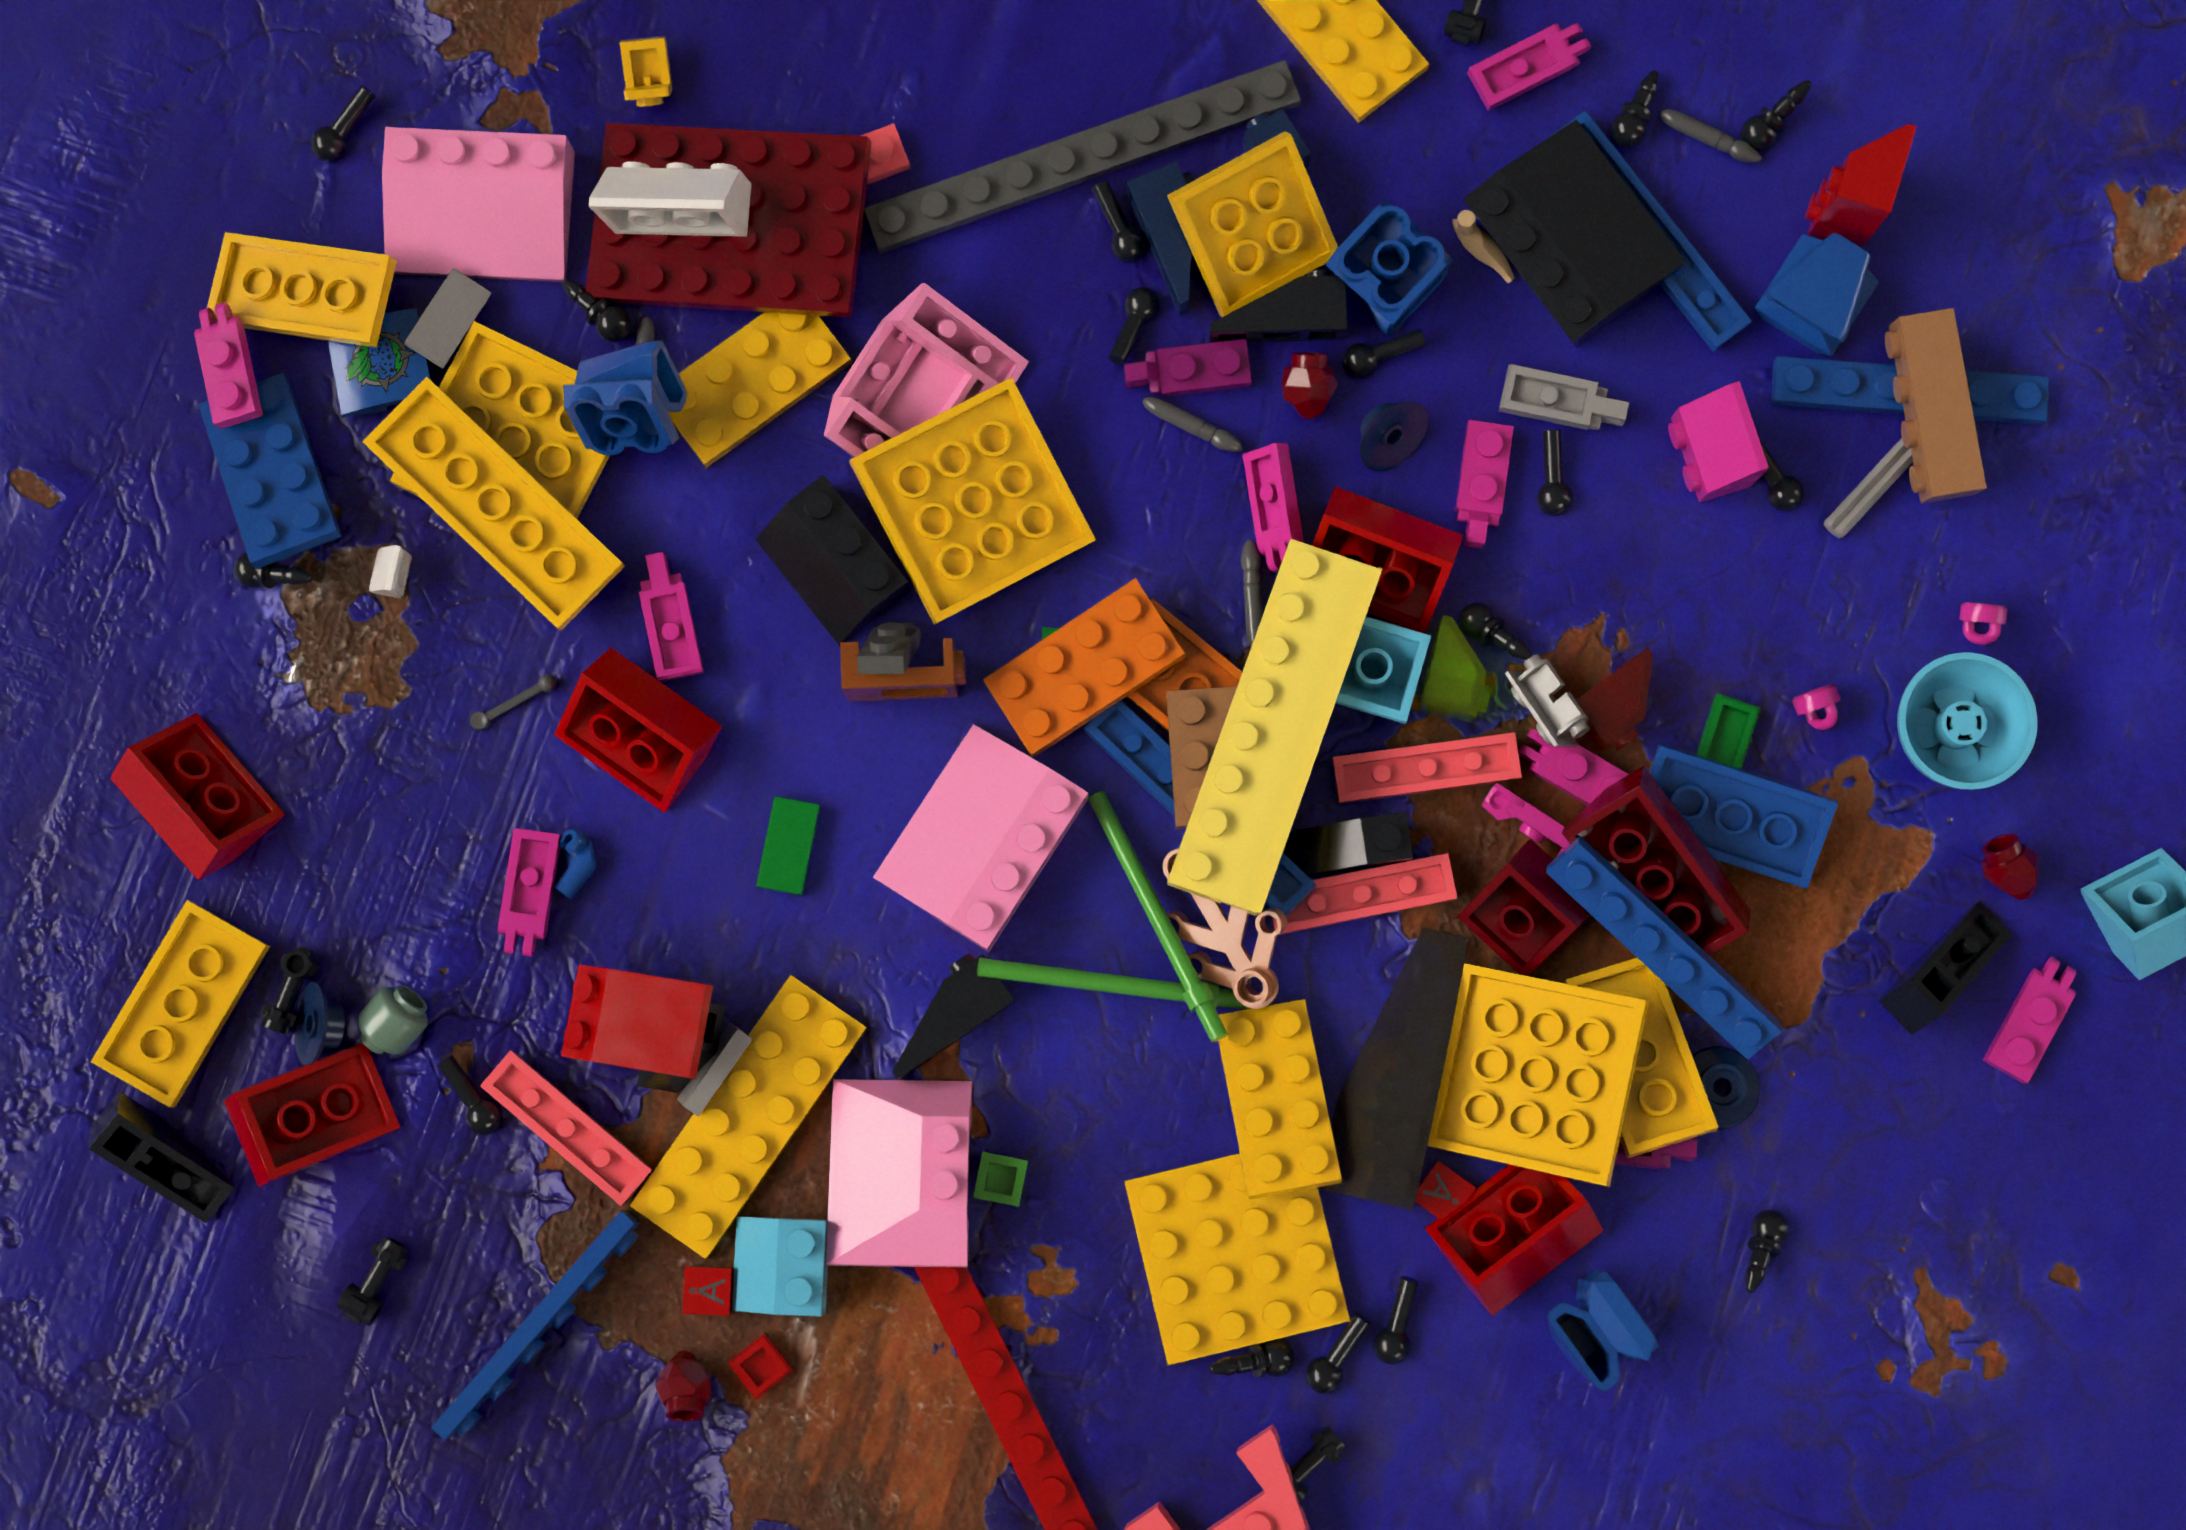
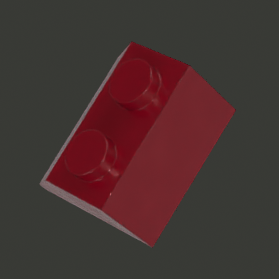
M1531 839L1505 863L1457 916L1518 974L1529 976L1559 947L1589 914L1587 910L1546 873L1547 865L1553 859Z

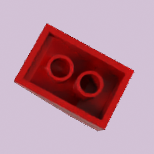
M578 964L567 1027L564 1032L561 1057L696 1079L713 986Z
M363 1043L315 1061L310 1065L307 1064L235 1092L224 1100L258 1187L301 1171L401 1128L370 1051Z

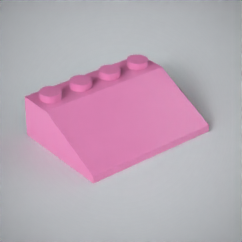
M385 127L382 164L385 255H390L397 261L394 274L447 277L452 268L468 278L562 282L566 279L575 151L567 136Z
M973 724L873 878L989 953L1088 801V792L1044 764Z

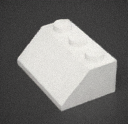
M625 162L622 164V167H607L589 197V207L615 234L747 237L751 183L741 170H738L736 166L731 164L715 163L711 165L710 169H694L689 164L679 162L668 163L666 168H650L649 165L641 162Z

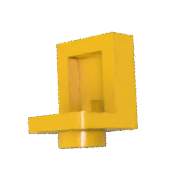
M666 36L621 40L619 43L626 87L624 90L625 100H636L638 107L663 104V97L670 96L673 91Z

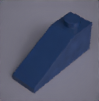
M1176 161L1127 181L1126 195L1178 314L1182 315L1188 312L1192 252L1167 195L1194 180L1189 172L1182 174Z

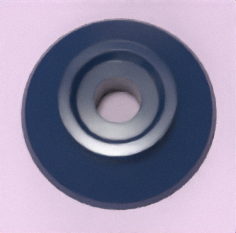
M1408 401L1395 404L1383 403L1374 407L1365 416L1361 424L1360 456L1363 464L1373 471H1386L1397 467L1411 457L1422 444L1428 431L1429 417L1426 409L1418 403Z
M310 982L303 990L298 1003L296 1015L299 1016L294 1033L296 1053L299 1061L304 1066L314 1063L319 1058L323 1048L336 1049L339 1046L345 1024L342 1005L339 1002H327L323 988L315 982Z
M1723 1046L1707 1047L1692 1054L1719 1127L1717 1130L1729 1129L1744 1122L1753 1113L1760 1095L1759 1078L1752 1063L1740 1052ZM1717 1079L1724 1080L1728 1087L1726 1094L1722 1097L1718 1096L1713 1089Z

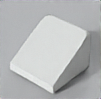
M392 545L378 550L369 586L370 592L401 599V596L404 594L412 559L411 555L404 548Z

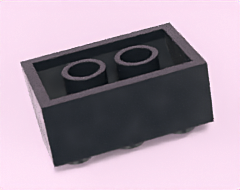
M824 475L789 500L755 539L839 646L840 642H846L911 591L907 579Z

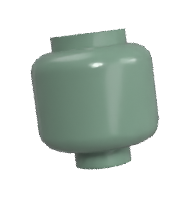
M399 985L397 988L383 987L358 1015V1026L362 1032L361 1041L369 1050L376 1054H382L383 1052L392 1055L403 1054L428 1025L425 1001L409 987Z

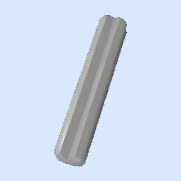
M1902 438L1824 521L1825 528L1832 535L1839 539L1843 538L1913 463L1911 448L1904 446Z

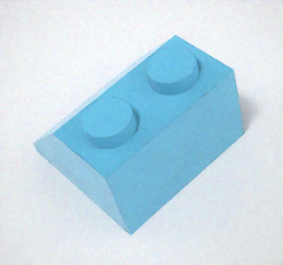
M2162 848L2081 888V894L2112 952L2138 980L2186 957V871Z
M737 1216L732 1311L772 1315H825L828 1266H826L828 1220Z

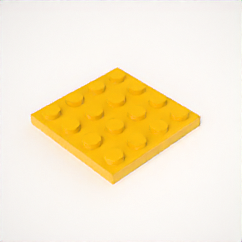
M473 321L439 389L565 509L578 519L610 455H603L592 449L585 448L564 408L563 385L575 384L578 371ZM393 473L390 481L394 485L417 495L402 479Z
M1012 377L849 460L856 477L933 624L939 623L1096 540Z
M1464 963L1424 1145L1610 1187L1649 1002L1643 999Z
M1240 1153L1124 1181L1168 1365L1350 1322L1318 1187L1249 1200Z

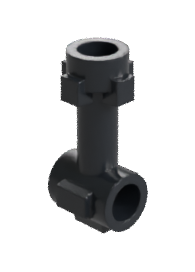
M1465 0L1461 12L1451 9L1446 21L1444 36L1451 37V42L1468 47L1470 43L1479 45L1486 26V18L1478 16L1483 0Z
M301 946L297 950L283 954L280 964H282V969L286 974L274 1006L264 1004L260 1014L264 1016L261 1026L288 1035L290 1027H296L299 1016L292 1013L304 979L317 976L321 967L314 955V951Z
M384 1236L380 1243L375 1242L370 1253L376 1257V1260L361 1286L358 1287L350 1283L337 1303V1308L344 1311L342 1316L358 1325L362 1322L368 1326L372 1325L384 1305V1301L376 1297L392 1268L402 1270L408 1260L405 1258V1255L409 1249L405 1245L388 1236Z
M1329 1426L1322 1432L1317 1429L1310 1436L1315 1445L1290 1467L1293 1476L1292 1483L1299 1503L1308 1493V1488L1302 1482L1327 1459L1335 1465L1343 1458L1340 1453L1347 1448Z

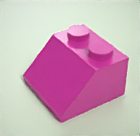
M1740 381L1726 385L1679 407L1671 417L1672 423L1668 425L1670 439L1676 450H1682L1686 466H1683L1682 469L1684 481L1690 492H1696L1699 503L1749 488L1769 468Z

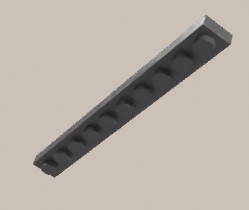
M1286 60L868 206L864 208V212L879 254L1245 126L1263 112L1268 111L1272 115L1282 108L1284 111L1299 107L1301 99Z

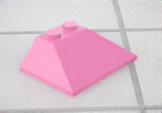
M921 283L881 320L837 388L832 398L824 436L851 456L856 457L1011 377L1016 383L1029 361L926 283Z
M833 1079L826 1266L968 1268L969 1219L967 1213L972 1081Z

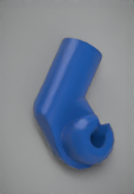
M569 829L560 837V847L564 850L568 868L553 886L570 900L574 898L596 868L592 841L586 833L580 832L577 829Z

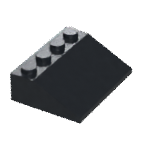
M1577 120L1500 169L1463 198L1576 347L1686 264L1680 253Z

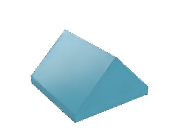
M1366 617L1336 704L1406 724L1431 635Z

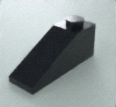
M1331 270L1310 271L1307 273V277H1298L1210 323L1209 343L1246 339L1247 343L1344 340L1347 331L1346 283L1338 276H1334V272Z
M1401 812L1358 818L1290 831L1283 853L1308 877L1411 861L1413 853L1407 813Z
M1980 901L1977 902L1901 975L1879 1002L1913 1035L1947 1011L2012 934Z
M969 953L948 967L952 975L947 977L941 984L892 1071L897 1079H903L1015 1003L1000 979L977 976L979 958H986L984 954L975 959L972 953Z
M121 1091L91 1126L89 1150L205 1223L235 1189V1184L161 1117Z

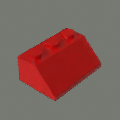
M1906 124L1851 152L1840 167L1834 165L1828 179H1823L1818 193H1813L1809 201L1805 219L1811 220L1807 236L1824 240L1831 233H1837L1862 248L1892 211L1917 126Z
M1335 486L1312 546L1376 568H1383L1368 613L1425 634L1454 565L1463 535Z
M609 648L581 673L554 735L665 813L708 756L722 725L613 648Z
M198 713L129 746L110 777L198 881L233 862L285 815Z
M1507 1165L1475 1189L1466 1202L1443 1219L1437 1218L1425 1228L1428 1235L1466 1286L1492 1316L1604 1231L1589 1202L1566 1177Z

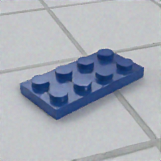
M283 372L256 382L263 412L261 417L220 429L213 425L209 401L198 404L249 562L255 569L342 537L289 379Z
M1659 742L1649 773L1713 859L1805 889L1808 888L1838 806L1836 799Z

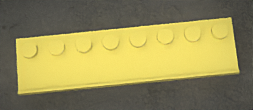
M1290 538L1167 885L1217 903L1222 902L1245 910L1254 916H1261L1383 568H1376Z

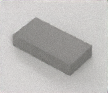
M452 268L407 337L404 345L443 369L492 292Z
M730 1022L719 1039L717 1053L697 1072L696 1079H690L678 1096L677 1100L683 1107L699 1117L753 1040L748 1034Z

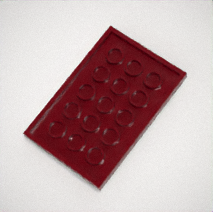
M606 123L599 180L607 167H622V164L625 162H641L649 165L650 168H666L668 163L673 162L686 163L693 166L694 169H710L711 165L715 163L734 165L738 170L742 171L751 183L747 237L615 234L595 213L585 292L588 291L599 300L607 298L612 303L852 318L871 140L868 136Z

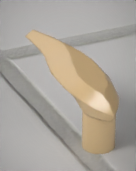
M1463 210L1458 214L1457 219H1452L1454 230L1466 250L1477 260L1493 268L1507 283H1510L1514 279V275L1506 257L1493 238L1476 224L1475 214L1470 210Z

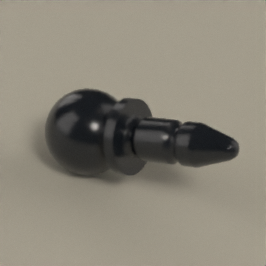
M1651 71L1641 81L1639 90L1636 91L1632 102L1623 103L1621 107L1622 113L1617 115L1612 121L1610 134L1617 145L1631 148L1640 144L1644 139L1646 123L1652 117L1648 108L1658 88V71Z
M1806 80L1792 87L1787 92V95L1783 96L1773 106L1772 110H1768L1763 106L1761 108V115H1755L1747 119L1741 129V139L1751 145L1756 151H1764L1770 148L1776 140L1777 131H1784L1786 129L1782 124V120L1786 119L1796 109V106L1805 100L1812 86L1811 81Z
M569 279L562 281V287L568 297L573 302H577V305L587 313L586 322L591 326L595 325L597 333L602 339L608 342H620L629 335L632 322L629 314L624 309L612 306V302L607 298L599 300L593 297L588 291L585 292L586 288L581 284Z
M247 552L236 559L233 567L236 580L248 588L260 586L273 588L277 583L300 585L312 580V576L299 567L280 565L279 561L255 569L249 562Z
M1471 603L1461 611L1459 627L1466 636L1480 639L1484 646H1490L1494 643L1502 650L1508 651V654L1515 658L1527 660L1533 656L1522 640L1516 639L1513 634L1504 629L1505 621L1500 617L1495 618L1493 611L1487 605Z
M1763 1210L1752 1220L1751 1232L1753 1236L1748 1240V1247L1753 1252L1749 1261L1750 1266L1746 1270V1290L1749 1293L1755 1292L1762 1283L1770 1258L1780 1254L1781 1247L1779 1245L1786 1240L1789 1233L1787 1219L1776 1210Z
M1275 1339L1265 1342L1261 1347L1258 1344L1251 1345L1248 1353L1235 1355L1233 1358L1231 1356L1223 1357L1211 1364L1209 1371L1213 1374L1225 1376L1234 1375L1235 1373L1252 1372L1256 1378L1263 1377L1265 1373L1269 1376L1280 1377L1292 1369L1295 1355L1292 1347L1287 1342Z

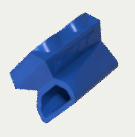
M1385 200L1335 250L1326 266L1360 296L1379 328L1387 336H1391L1445 279L1448 273L1447 267L1454 259L1444 251L1443 246L1437 239L1427 236L1415 226L1403 209L1393 206Z
M1831 233L1824 240L1802 234L1755 309L1764 321L1813 352L1832 356L1839 344L1843 343L1847 338L1851 325L1879 283L1867 269L1871 256L1864 249L1837 233Z
M661 340L648 341L581 360L575 384L563 385L564 408L586 449H592L603 455L619 454L624 450V447H636L647 453H658L680 439L668 412L681 411L687 399V391Z
M1596 1269L1587 1277L1578 1278L1577 1307L1566 1303H1559L1548 1312L1547 1317L1550 1335L1567 1360L1597 1389L1607 1391L1619 1380L1618 1355L1633 1360L1634 1358H1641L1649 1361L1651 1353L1660 1346L1653 1333L1616 1282L1607 1272H1600Z

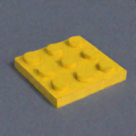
M1285 131L1167 195L1216 309L1222 317L1326 264L1338 248L1293 137Z

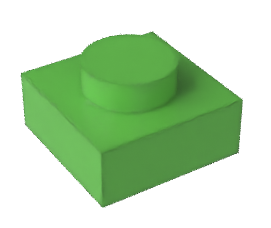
M982 1152L973 1198L1019 1207L1028 1161Z

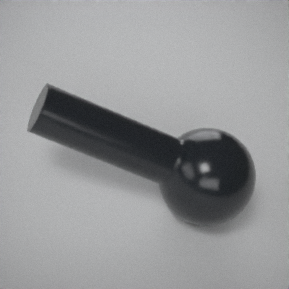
M361 85L333 124L321 127L314 132L311 138V148L317 158L325 162H334L344 156L347 150L346 136L376 97L368 88Z
M1108 180L1091 187L1114 233L1111 241L1113 254L1122 262L1133 263L1143 257L1147 249V241L1144 234L1139 229L1130 227Z
M1135 288L1129 292L1125 299L1124 306L1128 316L1108 357L1111 362L1117 365H1124L1143 324L1152 321L1159 313L1160 299L1150 288Z
M1421 328L1372 347L1365 343H1355L1344 352L1342 365L1349 376L1356 379H1365L1375 372L1379 363L1425 346L1427 343Z
M1544 430L1545 484L1540 487L1537 493V504L1543 513L1549 516H1561L1571 508L1573 503L1572 490L1563 482L1561 430Z
M1759 437L1769 466L1763 474V477L1769 484L1768 500L1779 511L1789 512L1795 510L1804 499L1803 485L1795 477L1784 475Z
M453 1055L438 1063V1068L467 1108L465 1118L470 1130L479 1135H489L497 1131L503 1121V1112L500 1105L492 1099L482 1098Z
M1401 1276L1388 1326L1379 1331L1374 1339V1352L1378 1359L1386 1364H1399L1410 1353L1411 1342L1405 1332L1419 1283L1418 1280L1411 1277Z
M1355 1313L1328 1354L1317 1357L1309 1363L1306 1369V1381L1312 1390L1320 1394H1329L1339 1388L1343 1380L1342 1365L1371 1325L1367 1318L1359 1313Z

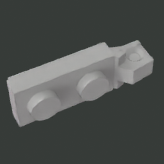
M1509 364L1498 411L1588 430V428L1599 430L1601 423L1623 426L1626 421L1629 402L1606 398L1608 389L1599 387V382Z

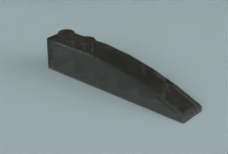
M1422 928L1346 1083L1337 1097L1331 1129L1342 1181L1338 1184L1318 1187V1189L1413 1210L1456 1009L1468 944L1467 937Z

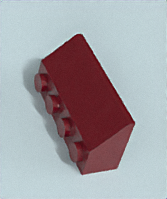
M1644 765L1606 788L1563 829L1562 834L1570 844L1579 836L1586 840L1708 955L1748 933L1751 909Z

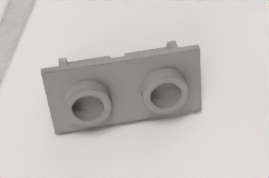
M1536 654L1524 662L1526 671H1507L1504 673L1513 685L1511 692L1514 698L1523 707L1528 708L1538 722L1536 729L1540 736L1554 747H1576L1578 743L1575 739L1583 736L1590 729L1586 724L1588 717L1570 692H1566L1558 700H1555L1553 695L1565 684L1550 661L1542 659L1539 654Z

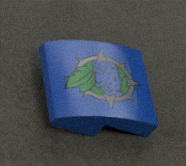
M417 308L385 313L377 348L327 340L342 418L387 411V406L400 404L426 377L430 379L426 358L404 345V342L419 320Z

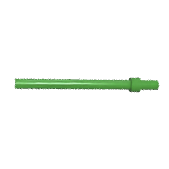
M1105 792L1095 793L1088 798V801L1185 989L1182 996L1190 1012L1196 1011L1211 1043L1225 1038L1228 1033L1213 1005L1216 999L1208 983L1201 982Z
M979 958L977 976L1185 1002L1182 996L1185 989L1178 982ZM1207 982L1216 999L1213 1002L1215 1009L1217 1006L1244 1010L1251 1009L1242 1005L1236 999L1233 989L1219 988V984Z

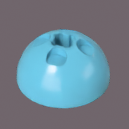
M1954 653L1930 662L1908 683L1898 707V736L1908 759L1927 778L1953 789H1983L2008 779L2025 763L2032 751L2037 735V712L2034 700L2026 684L2006 664L1979 653ZM1947 718H1950L1949 725L1951 730L1947 728Z

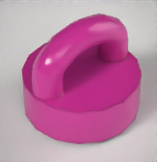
M1963 602L1960 607L1959 620L1963 621V634L1966 639L1977 645H1988L1997 640L2000 636L2001 625H2006L2008 611L2005 608L2006 606ZM1975 622L1990 623L1989 631L1985 634L1977 633L1974 630Z
M1829 684L1793 697L1794 700L1792 702L1797 716L1805 714L1808 723L1817 730H1827L1835 725L1838 719V710L1835 703L1841 701L1836 685ZM1824 708L1827 714L1826 718H1819L1816 710Z

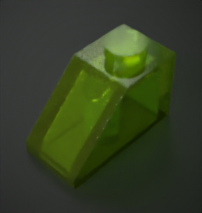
M1443 615L1438 623L1418 710L1472 723L1477 717L1478 712H1486L1492 687L1484 685L1487 672L1453 617Z

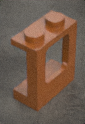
M943 638L944 666L908 667L905 674H858L857 655L862 648L860 643L840 642L841 686L849 702L957 698L958 685H966L965 657L963 650L956 651L953 638Z

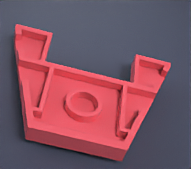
M1273 1424L1239 1446L1236 1452L1263 1491L1206 1530H1310L1303 1506L1299 1504L1292 1483L1293 1476L1288 1462H1285L1279 1444L1280 1438L1277 1429ZM1160 1501L1128 1522L1124 1530H1181Z

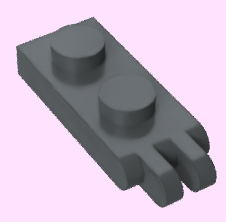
M885 622L878 627H874L857 655L858 674H905L921 642L920 627H915L914 622H903V624Z

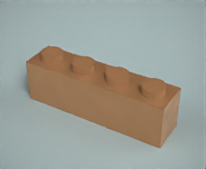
M1954 308L1898 317L1888 326L1889 331L1885 333V348L1890 359L1894 358L1897 376L1893 378V391L1897 403H1902L1906 421L1901 423V435L1904 446L1911 448L1914 466H1911L1909 469L1911 488L1914 493H1919L1921 504L1976 495L1987 489Z

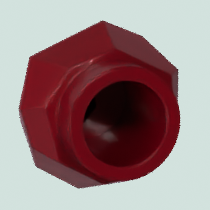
M1292 353L1291 365H1287L1284 368L1281 382L1283 397L1304 419H1315L1322 415L1337 387L1333 369L1328 366L1327 353Z
M2003 834L1989 840L1982 848L1985 855L1982 861L1984 877L1998 890L2013 895L2018 900L2029 899L2034 894L2038 885V855L2021 843L2016 834Z
M687 1350L679 1351L660 1373L655 1388L661 1404L666 1407V1417L669 1420L677 1422L696 1421L704 1417V1407L709 1405L711 1380L701 1363L696 1361L694 1354Z

